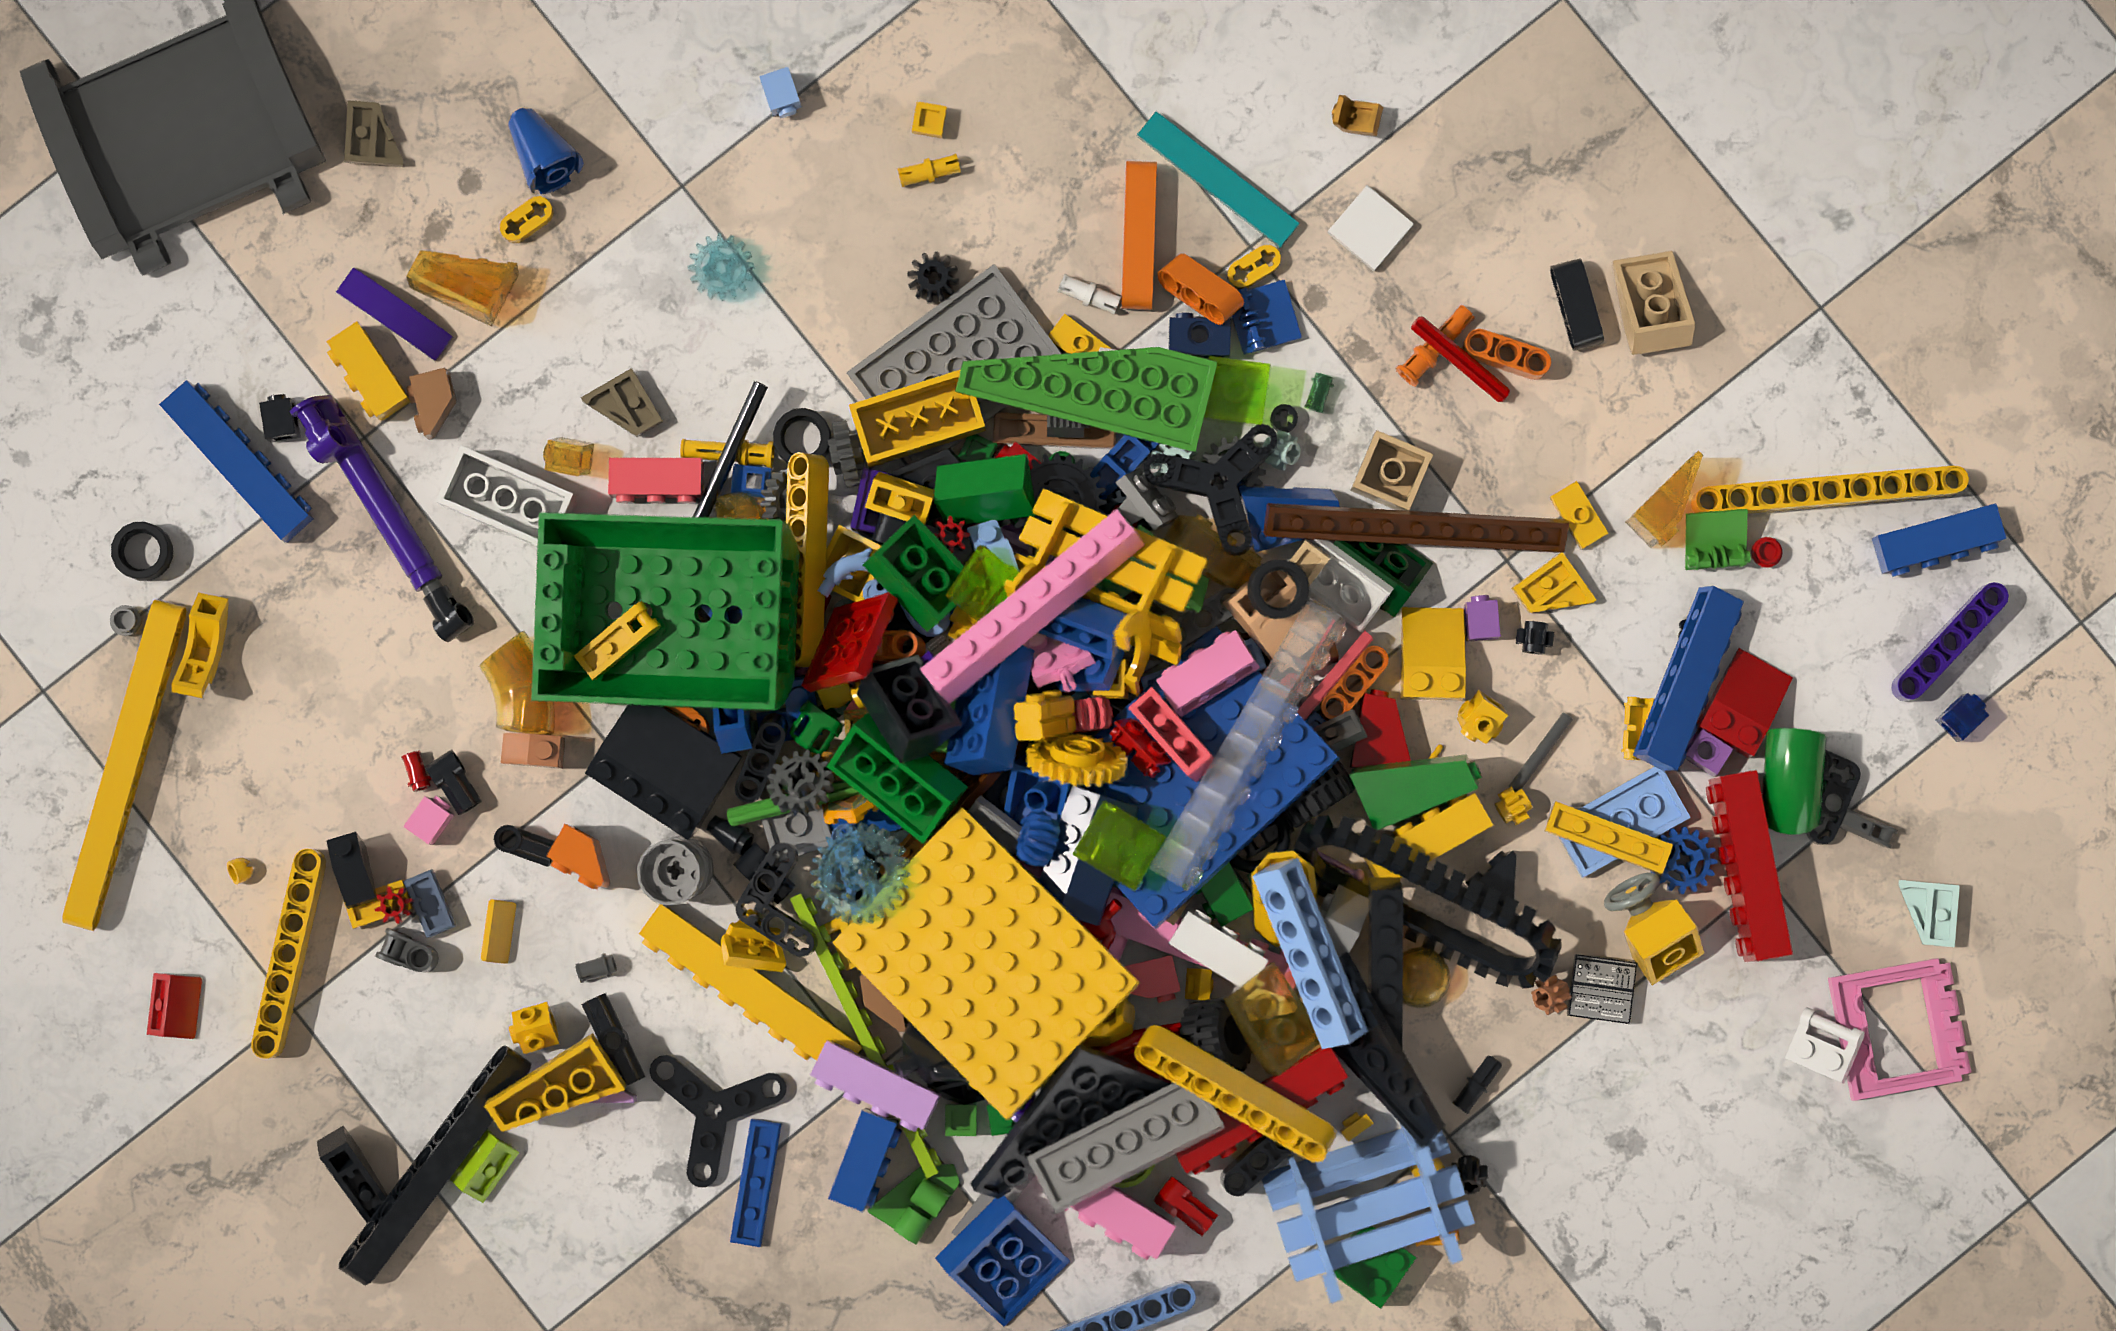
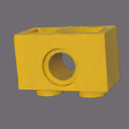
M878 472L873 479L865 508L904 521H908L915 515L925 525L933 507L935 490Z

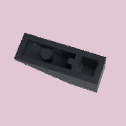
M343 1125L317 1141L319 1158L367 1223L388 1195L361 1149Z

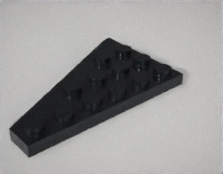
M1078 1044L970 1183L975 1192L996 1199L1001 1198L1015 1186L1029 1180L1028 1174L1033 1172L1028 1162V1156L1159 1091L1163 1087L1171 1085V1081L1154 1071Z

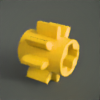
M1509 787L1497 794L1500 801L1494 805L1505 824L1513 820L1515 825H1519L1530 818L1527 812L1533 809V806L1523 789L1515 792L1512 787Z

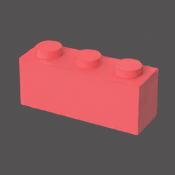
M609 458L608 494L612 498H616L617 503H635V498H647V503H665V498H678V503H696V498H701L704 492V461L702 458Z
M1152 687L1129 707L1130 711L1195 783L1219 763L1177 713Z

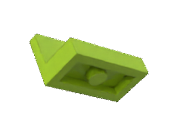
M487 1129L449 1180L463 1193L484 1203L519 1152Z

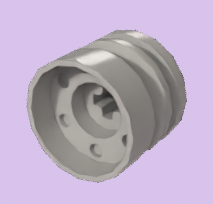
M674 836L648 847L640 857L637 867L638 882L643 893L652 901L662 905H678L702 894L709 886L714 872L713 859L708 849L699 840L694 838L687 840L682 836ZM678 863L680 868H684V873L680 874L678 869H675V865Z

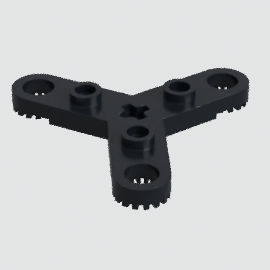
M1258 424L1252 427L1242 439H1239L1214 465L1160 453L1153 454L1144 463V475L1146 480L1152 485L1207 497L1222 548L1232 556H1240L1251 548L1252 535L1237 488L1275 451L1278 443L1277 434L1269 425ZM1258 434H1266L1270 437L1271 441L1267 447L1259 448V446L1253 443L1254 437ZM1154 464H1165L1168 467L1167 473L1162 475V477L1151 474L1150 469ZM1220 476L1221 480L1228 481L1224 483L1223 489L1218 490L1216 485L1211 486V484L1215 483V477ZM1238 532L1244 535L1245 542L1243 545L1235 547L1229 544L1227 539L1232 533Z
M659 1056L650 1065L652 1080L696 1116L686 1174L691 1184L701 1188L710 1186L717 1179L727 1121L778 1103L784 1098L787 1091L785 1080L776 1073H767L716 1092L673 1056ZM664 1061L671 1063L674 1067V1074L668 1080L660 1078L657 1074V1067ZM769 1079L777 1081L780 1085V1092L775 1097H767L763 1092L762 1086ZM713 1101L714 1105L720 1104L722 1110L718 1112L717 1119H713L712 1115L706 1116L705 1110L709 1108L708 1102ZM698 1163H706L710 1166L711 1175L709 1179L701 1181L695 1177L694 1168Z

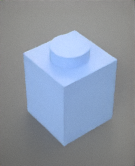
M788 67L759 76L773 117L779 115L780 118H785L797 113L796 109L801 108V103Z

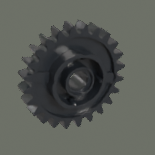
M1056 453L1053 461H1050L1046 454L1043 455L1042 464H1039L1035 459L1031 460L1033 469L1030 470L1035 504L1044 488L1106 515L1103 511L1099 510V506L1107 504L1106 500L1099 498V495L1106 490L1105 488L1096 487V483L1101 479L1100 476L1090 477V473L1093 470L1092 466L1085 470L1082 469L1083 459L1073 464L1071 454L1066 457L1065 461H1062L1059 453ZM1039 515L1031 516L1049 525L1052 524V521ZM1029 516L1018 518L1019 521L1015 524L1014 528H1024ZM1063 527L1062 529L1063 531L1075 535L1079 538H1082L1083 536L1082 534L1077 533L1066 527Z

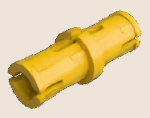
M957 154L931 161L927 158L923 159V163L897 168L902 187L927 180L931 183L935 182V178L961 173Z

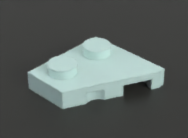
M1899 880L1898 886L1922 944L1954 948L1960 885Z

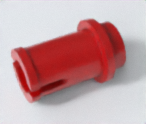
M414 751L403 755L401 758L410 781L407 783L408 787H412L413 792L431 787L429 781L432 779L430 776H427L421 751Z

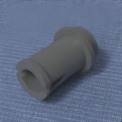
M603 953L600 958L575 964L580 983L605 975L609 978L612 977V973L617 972L612 954L606 955Z

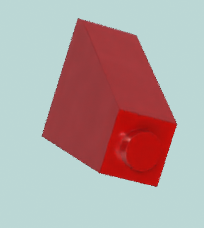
M1371 689L1370 694L1365 693L1362 696L1359 720L1368 737L1354 743L1349 768L1411 761L1396 700L1388 698L1389 692Z

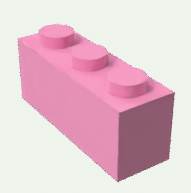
M1236 630L1231 633L1229 631L1222 633L1214 640V644L1206 649L1200 648L1192 652L1188 656L1187 661L1179 666L1173 665L1162 672V677L1156 680L1174 711L1181 718L1260 668Z

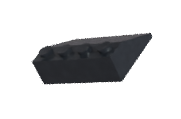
M628 704L599 747L585 774L689 840L701 828L741 760L742 755L735 751L721 753L717 739L666 706Z

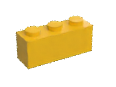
M356 321L326 341L331 348L327 354L336 367L343 366L348 374L344 377L346 383L353 392L357 390L364 398L360 404L370 418L375 415L376 418L383 421L410 403L408 394L359 322Z

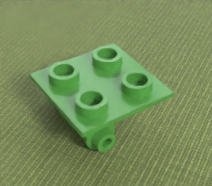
M1736 509L1686 513L1685 570L1717 569L1718 567L1726 568L1730 566L1744 567L1747 563H1750V552L1747 551L1748 510Z

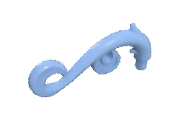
M872 548L840 558L834 562L824 573L825 579L817 591L828 597L836 584L839 585L844 579L853 578L850 573L867 571L862 564L870 557ZM873 579L866 582L863 587V597L867 599L888 593L885 588L878 590V581ZM901 606L912 627L926 637L941 635L950 624L949 618L951 614L949 612L937 625L927 632Z

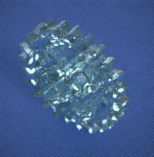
M859 822L857 829L855 826L847 824V833L836 829L837 839L834 840L827 836L826 841L829 845L827 849L824 847L817 848L823 855L822 858H813L812 860L819 865V868L810 871L811 875L818 877V880L813 882L811 887L820 890L814 897L819 901H824L821 908L826 911L831 910L830 915L838 919L841 916V921L848 924L852 919L858 925H861L864 917L865 921L873 923L874 914L882 919L885 918L883 910L885 907L893 911L895 910L891 902L893 899L903 900L898 891L899 889H908V885L902 882V878L910 876L911 873L903 870L902 867L909 864L910 861L900 857L906 849L902 846H896L899 839L893 835L889 837L890 832L882 828L879 831V827L875 824H871L868 828L863 822ZM863 845L866 846V851L874 855H878L880 850L887 855H891L890 857L883 858L881 856L876 859V862L885 866V875L880 880H877L876 876L880 868L873 864L874 861L865 855L857 858V852ZM839 868H844L843 876L840 879L847 883L846 886L856 892L863 889V896L858 902H855L854 896L847 892H842L841 897L838 894L829 892L830 890L844 889V885L835 880V874Z

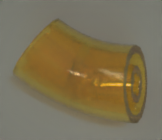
M522 631L498 648L479 665L493 693L496 707V727L517 733L552 735L555 731L554 701L531 700L534 643L527 633Z

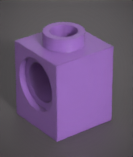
M1489 595L1472 596L1471 602L1464 604L1467 641L1498 639L1501 637L1497 600H1489Z
M1700 729L1689 740L1685 750V759L1709 775L1715 776L1721 770L1733 748L1705 730ZM1701 742L1709 744L1712 749V755L1708 760L1702 759L1698 755L1697 748Z

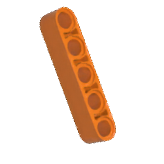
M1126 161L1121 309L1152 310L1157 162Z

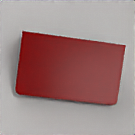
M163 973L153 974L147 1035L185 1039L195 1038L202 984L200 977Z

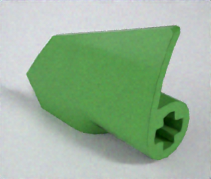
M955 1165L937 1166L939 1173L929 1178L926 1177L920 1166L877 1201L872 1208L870 1207L868 1213L892 1227L903 1238L917 1245L933 1219L938 1217L960 1184Z

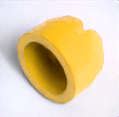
M243 857L227 862L228 874L236 885L245 882L253 874V866L247 867L250 861Z

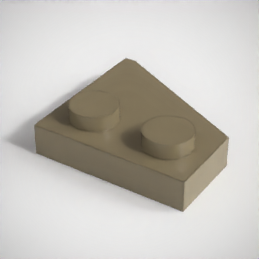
M348 100L344 163L403 167L404 160L402 155H400L379 103Z
M632 368L581 397L586 405L636 437L663 423Z

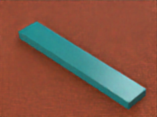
M1155 111L1137 134L1139 139L1277 247L1281 248L1300 223L1157 111Z

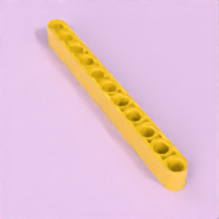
M157 599L153 601L150 607L63 911L62 922L65 924L94 931L100 921L185 623L186 607Z

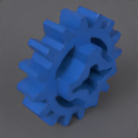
M1681 827L1680 834H1677L1674 828L1670 829L1669 838L1663 834L1658 836L1659 840L1673 844L1662 875L1660 874V884L1665 881L1668 883L1667 891L1670 892L1677 886L1679 894H1684L1688 886L1693 893L1697 892V883L1702 886L1708 885L1704 877L1706 875L1714 876L1715 873L1709 868L1710 865L1718 863V860L1710 858V854L1715 852L1716 849L1715 847H1706L1709 841L1708 837L1700 840L1698 838L1699 830L1697 829L1689 835L1687 827ZM1683 840L1694 843L1699 849L1692 850L1686 847ZM1680 852L1683 856H1689L1690 861L1686 862V869L1683 865H1677L1676 860L1680 858ZM1703 860L1701 871L1695 876L1697 863ZM1674 871L1679 873L1683 881L1672 878L1667 872Z

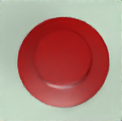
M1771 537L1758 539L1751 549L1753 561L1763 568H1770L1778 564L1783 554L1780 543Z

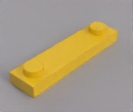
M1556 801L1544 830L1547 833L1661 875L1664 872L1673 844Z

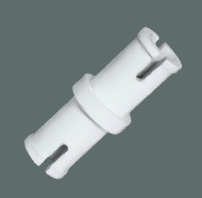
M1064 274L1057 291L1058 293H1063L1083 301L1082 305L1088 307V304L1113 315L1121 299L1119 295L1117 296L1097 288L1096 283L1091 282L1087 284L1067 276V274Z

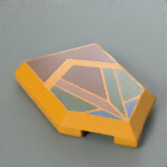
M861 794L822 804L824 821L827 824H836L839 822L838 819H844L849 824H855L865 818L864 815L867 814L869 809L872 808L873 811L879 810Z

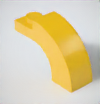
M198 592L189 613V632L186 648L171 684L172 692L203 698L208 683L212 684L225 640L228 620V598Z

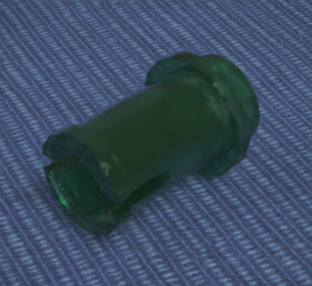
M1316 373L1314 378L1311 377L1310 381L1313 384L1304 408L1323 413L1329 390L1334 387V384H1332L1333 378Z

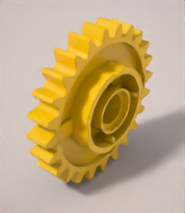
M1076 733L1029 742L1026 762L1027 767L1032 768V772H1039V777L1048 776L1049 781L1059 780L1061 784L1069 783L1074 786L1085 785L1090 787L1092 783L1102 786V782L1112 784V780L1119 781L1120 776L1125 775L1127 757L1126 752L1121 751V747H1113V742L1105 743L1103 738L1094 739L1092 735L1084 736Z

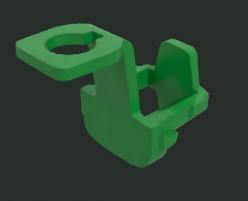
M807 700L799 709L801 714L792 724L791 731L789 732L790 735L804 749L822 755L831 746L830 743L835 736L838 738L843 731L845 725L838 719L841 715L846 714V708L852 700L842 707L827 710L824 709L823 704L817 706ZM807 715L809 722L800 736H797L794 733ZM827 729L830 731V735L818 750L813 746V743L820 733Z

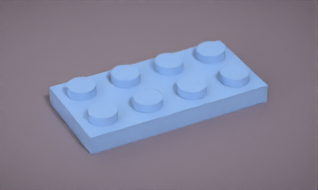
M1655 766L1578 809L1654 838L1691 818L1665 771ZM1559 837L1581 878L1617 859Z

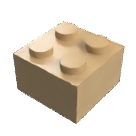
M1376 430L1350 491L1394 510L1410 511L1433 454Z

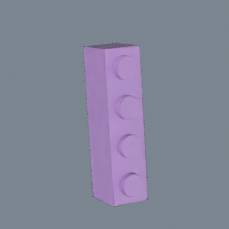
M831 1040L825 1042L810 1074L817 1078L815 1084L832 1091L833 1087H836L845 1092L844 1098L860 1105L861 1101H865L873 1105L871 1111L885 1118H888L889 1114L901 1119L899 1123L901 1126L916 1132L917 1128L922 1130L926 1128L942 1095L907 1077L902 1079L897 1072Z

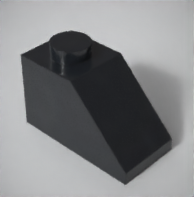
M352 832L326 840L332 869L347 909L376 901L377 895L367 848L358 833Z

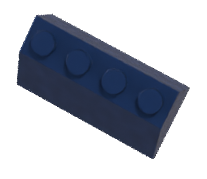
M1071 785L1059 820V841L1057 842L1052 859L1043 867L1039 883L1077 920L1099 926L1140 807L1084 787Z

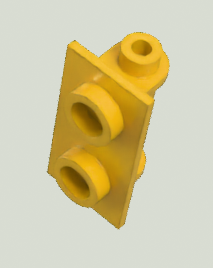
M1627 697V703H1624V724L1627 725V730H1624L1623 749H1621V752L1624 753V759L1641 760L1633 756V753L1655 700L1654 698Z

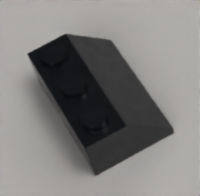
M918 654L872 668L870 673L861 679L857 691L858 697L900 764L928 756L960 730L963 725L951 705L937 692L920 670L925 664Z

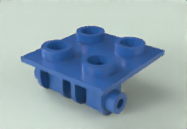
M1285 279L1247 290V288L1238 290L1244 299V305L1232 316L1243 355L1302 338Z

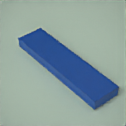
M757 1119L750 1120L730 1238L731 1243L761 1247L781 1123Z

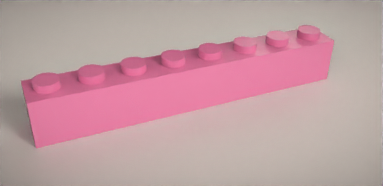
M1115 510L920 670L937 692L950 704L1145 544L1119 511Z

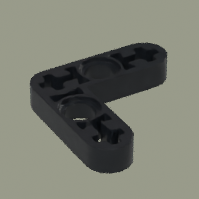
M1825 750L1823 781L1826 783L1822 792L1821 812L1826 816L1836 817L1835 822L1828 820L1825 826V830L1829 832L1828 836H1822L1818 839L1817 831L1807 832L1809 840L1817 845L1828 844L1836 837L1861 776L1857 764ZM1832 759L1837 761L1833 767L1839 770H1843L1848 766L1850 768L1849 773L1853 775V779L1845 780L1843 783L1841 781L1842 776L1836 772H1831L1830 777L1826 776V773L1832 766ZM1830 794H1836L1841 798L1842 805L1836 812L1830 811L1825 805V800ZM1821 817V821L1818 826H1821L1823 824L1825 817Z
M778 843L770 848L738 900L736 914L742 922L791 954L804 957L816 950L818 941L815 933L772 905L798 861V852L792 844ZM787 849L786 856L790 860L789 862H782L777 869L783 872L782 875L773 869L767 868L769 864L776 866L780 857L776 855L777 851ZM764 874L771 875L775 880V886L769 892L763 891L759 885V880ZM755 902L754 909L765 914L766 910H769L770 913L763 918L761 925H759L758 922L762 918L755 914L747 916L748 910L744 907L745 904ZM773 917H779L784 922L785 928L779 935L773 934L769 929V922ZM792 926L795 927V930L792 932L793 935L799 938L804 935L808 937L806 939V943L809 944L808 948L799 950L797 948L799 943L793 938H788L787 942L784 941V938L791 932Z

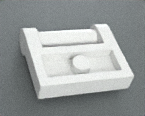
M1807 1007L1801 1015L1800 1024L1785 1058L1844 1084L1862 1044L1865 1032L1857 1028L1849 1029L1817 1015L1815 1010ZM1812 1026L1848 1041L1846 1049L1843 1050L1809 1035Z

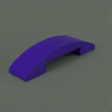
M354 267L336 291L337 294L399 335L435 362L453 338L444 329Z

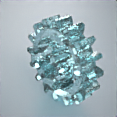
M718 233L717 241H712L709 236H706L707 244L705 246L699 243L696 244L699 253H690L689 255L695 264L688 265V270L696 273L690 280L692 284L700 282L697 288L698 292L701 294L707 289L708 298L711 300L715 294H719L721 301H725L726 294L728 293L735 299L737 298L735 290L739 288L745 292L747 288L744 285V281H753V277L748 273V270L755 269L754 263L747 262L752 257L750 251L742 252L746 246L745 243L741 241L735 245V237L733 235H730L727 241H724L721 233ZM719 248L730 249L734 251L735 254L732 253L728 255L720 252ZM709 253L708 263L701 269L702 261ZM722 261L726 265V272L720 273L719 270H716L718 268L716 263ZM741 266L739 277L733 281L732 278L735 270ZM716 280L722 282L724 286H714L707 281Z

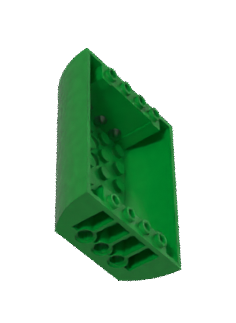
M539 513L531 700L777 710L781 708L790 694L795 679L799 551L792 529L783 520ZM618 602L622 607V616L638 602L648 603L652 608L651 618H656L661 625L660 629L647 637L600 678L592 680L574 655L617 620L612 619L608 614L610 604ZM708 605L712 610V617L708 622L703 623L698 618V610L701 606ZM733 606H738L742 611V619L736 624L731 623L728 619V611ZM637 619L630 624L635 632L642 627Z

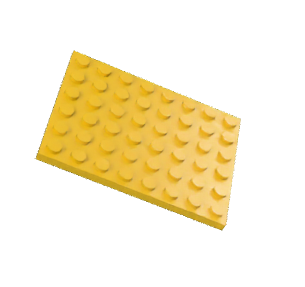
M963 807L956 812L832 942L1007 1120L1052 1076L1078 1044H1082L1140 984Z

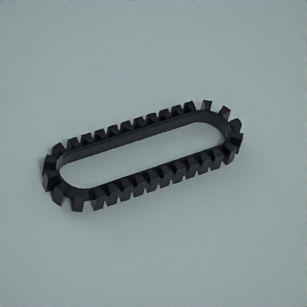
M1324 815L1318 816L1314 826L1309 821L1303 826L1293 851L1314 867L1315 878L1321 882L1316 894L1325 898L1327 893L1331 894L1332 890H1336L1339 884L1366 898L1369 897V885H1365L1355 878L1330 867L1323 861L1317 851V848L1327 845L1345 848L1407 879L1409 882L1425 888V890L1443 897V899L1461 906V908L1479 915V917L1497 924V926L1524 938L1533 947L1536 955L1528 958H1515L1505 955L1479 942V940L1461 933V931L1453 929L1443 922L1409 907L1405 903H1403V924L1408 926L1404 938L1416 943L1419 934L1422 933L1426 935L1422 947L1433 952L1438 941L1443 944L1439 956L1451 961L1456 950L1461 953L1456 963L1457 965L1468 970L1473 959L1478 962L1474 971L1475 974L1486 978L1490 968L1500 973L1495 984L1505 987L1509 986L1512 976H1519L1518 980L1522 989L1534 987L1537 978L1543 983L1550 978L1562 948L1561 939L1552 938L1556 927L1550 920L1544 921L1538 926L1533 923L1537 910L1525 905L1520 916L1515 913L1519 901L1507 896L1504 905L1501 906L1497 904L1501 892L1489 887L1486 897L1479 895L1483 883L1472 878L1468 888L1462 886L1465 874L1454 869L1449 880L1444 877L1448 868L1447 865L1436 860L1431 871L1426 868L1430 857L1418 852L1414 862L1409 860L1408 858L1413 848L1403 843H1400L1396 853L1391 851L1395 841L1394 838L1383 833L1379 844L1373 842L1377 832L1376 829L1365 825L1361 835L1351 831L1355 819L1343 816L1338 828H1333L1334 825L1330 816Z

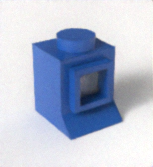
M734 464L731 495L733 498L765 501V496L761 494V490H767L768 487L765 480L772 479L773 470L768 467Z

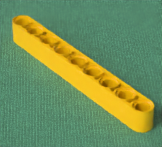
M1953 465L1707 486L1694 494L1691 499V507L1694 513L1747 509L1748 514L1950 497L1960 493L1967 487L1969 477L1964 468ZM1948 473L1956 476L1958 480L1956 489L1950 488L1946 484L1945 477ZM1916 476L1925 478L1928 484L1926 491H1920L1916 488L1914 483ZM1885 479H1892L1896 483L1897 491L1895 494H1890L1885 490ZM1856 481L1862 482L1866 486L1865 496H1858L1854 492L1853 484ZM1824 484H1830L1835 488L1836 496L1834 499H1828L1824 496L1822 491ZM1793 487H1801L1805 491L1806 497L1803 502L1793 498ZM1763 489H1769L1774 493L1775 501L1773 504H1767L1762 500L1761 492ZM1732 492H1739L1744 496L1745 502L1742 507L1733 505L1730 499ZM1707 494L1713 498L1714 507L1712 509H1705L1701 506V495Z

